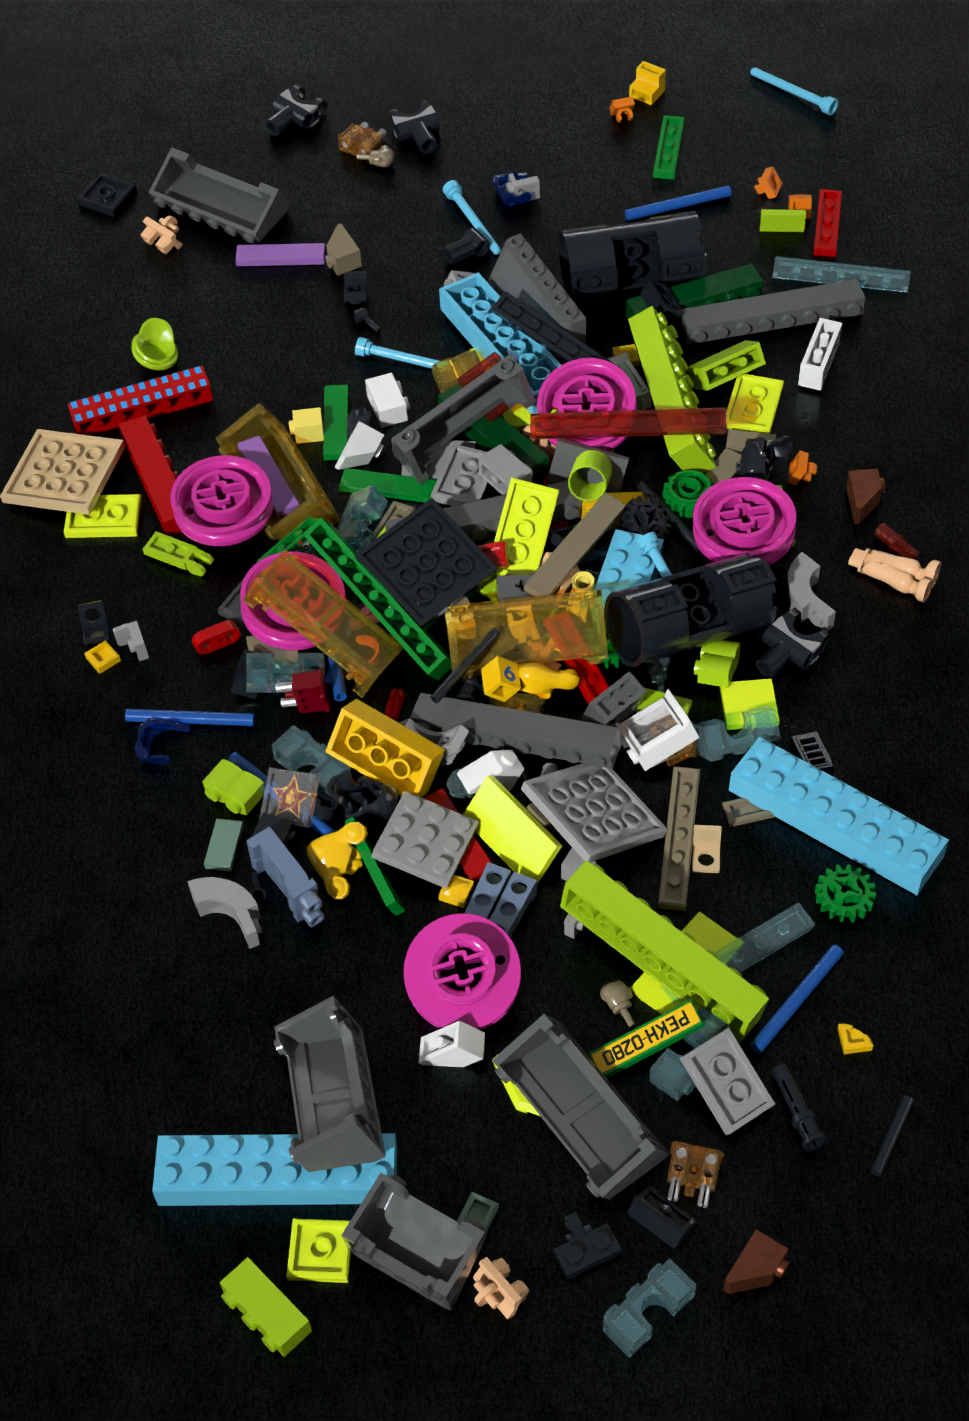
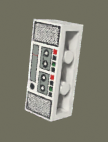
M824 318L819 319L800 365L798 385L821 391L840 343L841 322Z

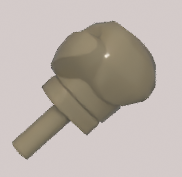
M383 145L379 150H371L370 154H357V159L369 160L370 165L383 168L389 167L394 160V151L388 146Z
M614 980L605 984L600 991L601 998L607 1002L614 1015L622 1014L629 1028L634 1026L635 1022L627 1010L632 1006L630 999L633 998L630 986H626L620 980Z

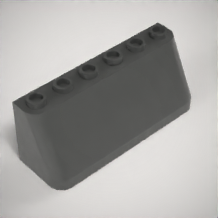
M172 147L148 192L154 198L153 202L162 208L166 206L171 207V210L180 215L186 213L197 222H201V220L206 221L214 229L221 227L228 234L235 237L237 234L243 236L244 240L252 244L260 242L287 213L291 206V203L277 188L264 183H260L259 187L235 179L197 164L189 154Z
M522 234L507 239L487 281L488 284L500 297L507 291L586 344V317ZM550 352L561 365L567 363Z

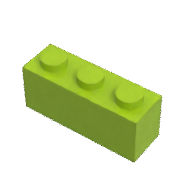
M745 340L688 366V371L694 384V389L708 391L766 364L760 343Z
M248 1257L220 1282L224 1292L221 1295L222 1299L232 1310L237 1307L244 1314L241 1318L252 1331L257 1328L264 1335L261 1339L273 1353L278 1350L285 1357L312 1332L309 1320Z

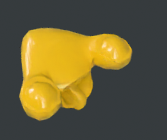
M525 661L517 663L521 691L529 692L532 697L542 699L543 701L550 699L554 689L572 690L580 682V677H578L577 672L573 669L554 671L538 663H528Z
M350 822L336 832L313 840L307 846V856L310 863L323 879L327 893L334 899H344L350 892V885L342 875H352L363 866L358 849L352 845L364 842L367 837V828L360 822Z

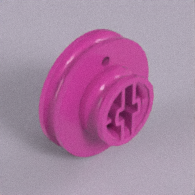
M581 358L559 366L545 379L538 394L537 411L542 430L554 446H557L559 438L610 451L620 445L632 431L637 417V402L633 384L622 369L606 360ZM557 409L558 413L552 414L551 411Z
M223 455L200 460L186 468L173 484L171 505L176 524L187 537L205 545L228 546L253 537L265 527L273 512V496L269 478L261 467L242 457Z
M751 477L727 479L708 488L695 504L693 512L694 540L699 550L713 562L749 553V556L753 558H765L768 564L771 565L781 559L794 542L796 531L795 506L791 498L781 488L768 481Z
M282 552L268 556L257 562L248 571L242 582L240 591L242 619L253 636L271 647L282 650H304L315 647L333 636L343 620L345 589L342 579L330 564L311 554Z
M472 914L444 916L423 928L411 943L404 963L405 987L417 1012L435 1027L441 1029L461 1021L481 1031L502 1019L514 1004L521 982L519 956L510 937L492 921ZM465 948L468 950H472L475 954L467 956L465 950L458 951V949ZM454 951L448 956L449 961L442 963L443 958L449 952ZM503 956L505 963L502 965L497 964L496 958ZM465 963L466 970L474 969L468 970L469 978L460 980L458 974H454L457 973L456 965Z

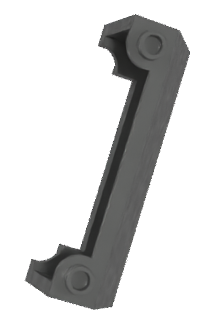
M508 355L392 438V451L395 457L419 485L429 479L426 469L427 466H431L433 463L428 455L504 402L511 409L514 407L513 404H522L525 409H528L536 403L523 368L511 355Z
M332 996L275 1026V1048L280 1055H285L288 1061L299 1139L296 1137L291 1139L289 1153L292 1160L296 1164L300 1163L308 1172L376 1162L386 1157L365 1040L360 1025L339 1001Z
M543 1014L492 1060L498 1067L495 1072L499 1078L506 1084L510 1081L517 1086L587 1173L586 1177L589 1182L586 1183V1186L597 1198L601 1196L610 1200L669 1155L560 1021Z

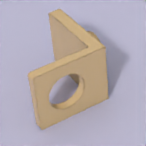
M694 825L692 872L719 873L722 826ZM703 854H709L713 857L714 862L709 866H704L699 863L698 858Z

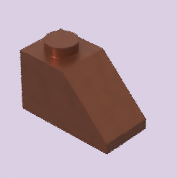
M878 469L854 470L848 473L846 488L854 524H859L879 504L881 493L885 492V482L883 478H880Z
M755 1230L726 1277L723 1291L730 1294L769 1286L776 1276L782 1278L790 1263L786 1260L788 1248Z

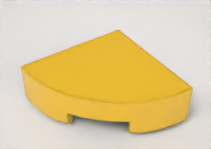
M838 1024L837 1029L844 1054L872 1051L873 1044L868 1035L853 1028L852 1025Z

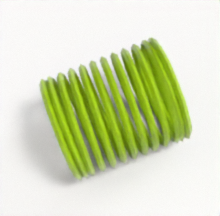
M597 450L582 452L576 458L568 478L570 492L577 499L585 502H592L602 497L612 474L610 459L604 453ZM581 468L597 470L602 475L604 481L597 484L585 482L579 477L577 470Z

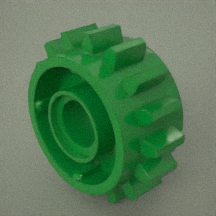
M684 470L676 472L673 477H669L668 482L664 483L663 500H665V504L680 517L692 518L697 500L708 488L714 485L713 480L709 481L708 476L699 471Z

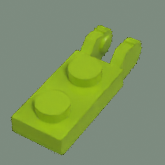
M157 531L143 548L145 555L188 570L191 574L200 577L206 572L202 564L209 566L214 561L212 555L197 549L196 546Z

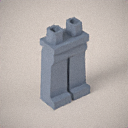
M270 826L248 839L247 845L252 868L257 874L263 871L267 872L287 897L289 908L293 911V916L299 923L304 919L310 927H313L323 921L324 914L320 910L322 901L319 898L317 883L313 878L308 880L305 871Z
M487 862L464 914L477 915L492 921L502 928L511 939L528 905L534 901L537 895V880L513 872L511 876V870ZM493 873H498L501 877L493 875ZM518 882L524 883L526 886L520 885ZM465 948L458 949V951H459V950H465L466 953H467V956L469 955V953H470V951H471V950H468V949H465Z

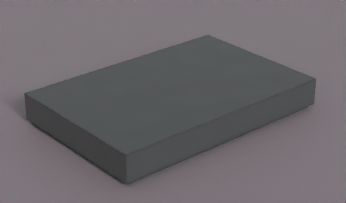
M559 438L546 484L551 485L568 481L576 458L582 452L597 450L604 453L612 464V474L605 492L619 493L630 457ZM592 468L577 470L579 477L585 482L597 484L604 481L602 475L597 470Z

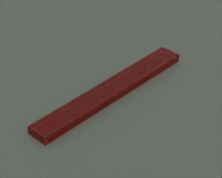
M726 408L530 414L531 439L726 434L727 432Z

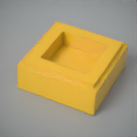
M106 640L85 652L86 659L99 674L121 661L118 653Z

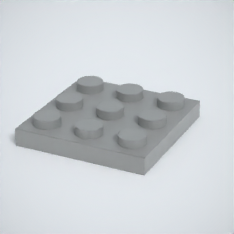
M404 791L372 852L371 858L447 889L478 827L479 821Z

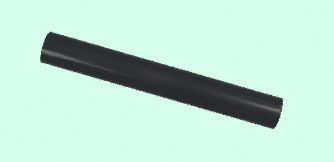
M906 1095L902 1097L870 1170L872 1174L882 1176L913 1105V1098Z

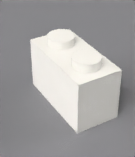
M392 373L365 380L367 397L381 428L408 421L409 401L407 397L402 396L400 381H395Z

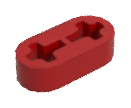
M227 620L197 632L192 638V643L199 654H208L236 642L240 638L241 632L235 621Z

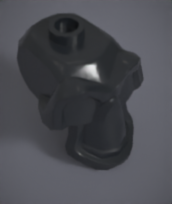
M782 436L768 441L763 437L747 438L745 447L741 452V459L736 463L737 475L740 477L758 478L769 482L773 475V461H785L790 455L793 448L791 437Z
M342 773L333 776L327 785V792L336 803L345 807L346 820L354 817L357 822L365 824L387 821L391 818L399 801L398 793L392 786L381 781H373L367 776H360L355 782L350 773Z

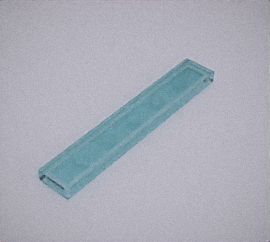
M776 256L772 278L826 284L857 279L862 288L908 292L910 271Z
M797 903L714 953L718 956L719 961L740 973L814 928L815 923L800 903ZM661 985L676 1007L685 1003Z

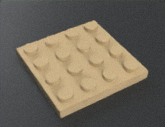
M37 429L1 493V500L3 503L90 515L125 448L124 441Z

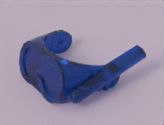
M513 170L506 174L493 176V184L506 206L525 203L532 198L530 192H525L515 197L513 193L504 191L506 183H509L508 174L513 173L516 180L527 178V173H517L516 170Z
M147 718L146 722L140 724L138 729V739L135 746L138 759L147 763L169 764L171 760L169 756L149 755V746L152 740L158 734L167 730L189 732L190 725L177 723L173 720Z

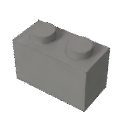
M502 444L478 458L479 475L502 495L507 494L511 477L532 483L533 472L529 465L521 462L511 450H507Z

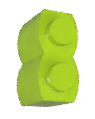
M720 640L702 646L700 660H696L694 675H698V683L728 688L739 662L740 643Z
M222 759L203 780L206 796L214 802L220 801L225 803L227 808L236 814L239 812L247 815L266 794L265 785L262 780L247 771H243L225 759Z

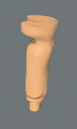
M855 548L848 563L851 566L857 567L858 572L883 581L902 593L914 594L915 598L921 602L927 600L941 568V562L937 560H932L926 568H921L920 563L915 559L900 557L877 550L871 551L868 548L865 551Z

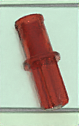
M882 523L876 529L874 535L887 544L891 552L897 551L905 558L915 560L918 558L919 552L905 541L904 535H899L886 523Z

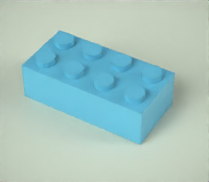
M615 529L589 604L590 624L592 622L601 624V618H604L605 602L610 593L656 579L658 569L649 553L646 554L644 550H641L637 543V540L643 535ZM658 538V550L663 557L664 539Z

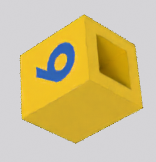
M496 656L481 669L484 695L506 702L521 689L517 663Z

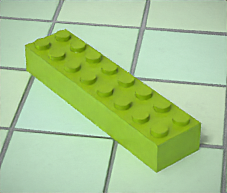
M651 306L629 318L628 321L670 457L683 471L695 470L704 474L716 467L713 458L716 456V453L708 442L710 434L702 424L705 419L700 409L697 408L699 400L691 389L694 387L690 376L686 374L688 366L685 360L681 358L683 350L675 339L678 337L677 332L672 325H667L668 323L663 313H658Z
M586 860L567 880L560 904L562 909L683 1002L691 999L698 1013L718 1029L723 1031L729 1028L740 1045L758 1023L768 1003L769 998L760 987L751 985L742 978L739 971L732 967H727L719 961L718 956L714 952L703 949L690 934L682 933L674 927L669 918L657 914L645 900L637 899L628 892L624 884L608 877L600 866L591 864Z

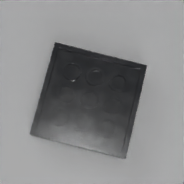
M433 498L429 499L355 554V559L422 629L498 571L497 566Z

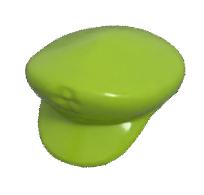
M150 318L142 324L139 333L132 340L133 356L146 368L152 370L169 369L176 363L178 358L172 328L163 319Z

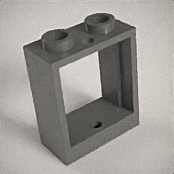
M629 671L589 703L580 721L615 727V723L618 722L619 724L636 710L647 691Z

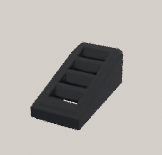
M817 732L791 737L798 758L809 764L821 762V764L813 766L833 776L834 766ZM812 740H813V743H808V744H803V745H801L802 742H807V741H812ZM816 748V750L804 751L805 749ZM814 755H818V756H819V757H814V758H809V759H808L809 756H814Z

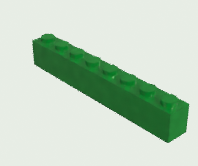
M320 517L303 534L428 676L439 680L456 664L425 628H420L397 601L355 559L356 550L331 523Z

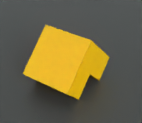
M643 61L636 69L635 81L629 86V97L633 96L634 99L652 105L665 91L666 69Z

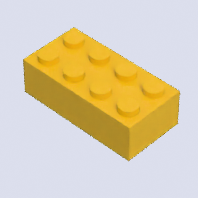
M355 699L341 709L325 752L372 780L389 784L400 796L406 791L422 798L429 792L445 749L360 700Z

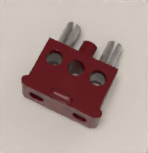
M322 670L292 674V682L275 684L276 692H285V698H281L280 702L282 707L297 706L300 713L330 711V692Z

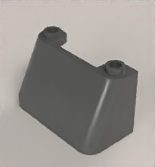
M380 1173L341 1235L347 1248L363 1261L443 1308L451 1310L487 1237L483 1231L484 1227L470 1218L467 1222L461 1220L458 1223L411 1196L405 1188L407 1183L394 1174L388 1177Z

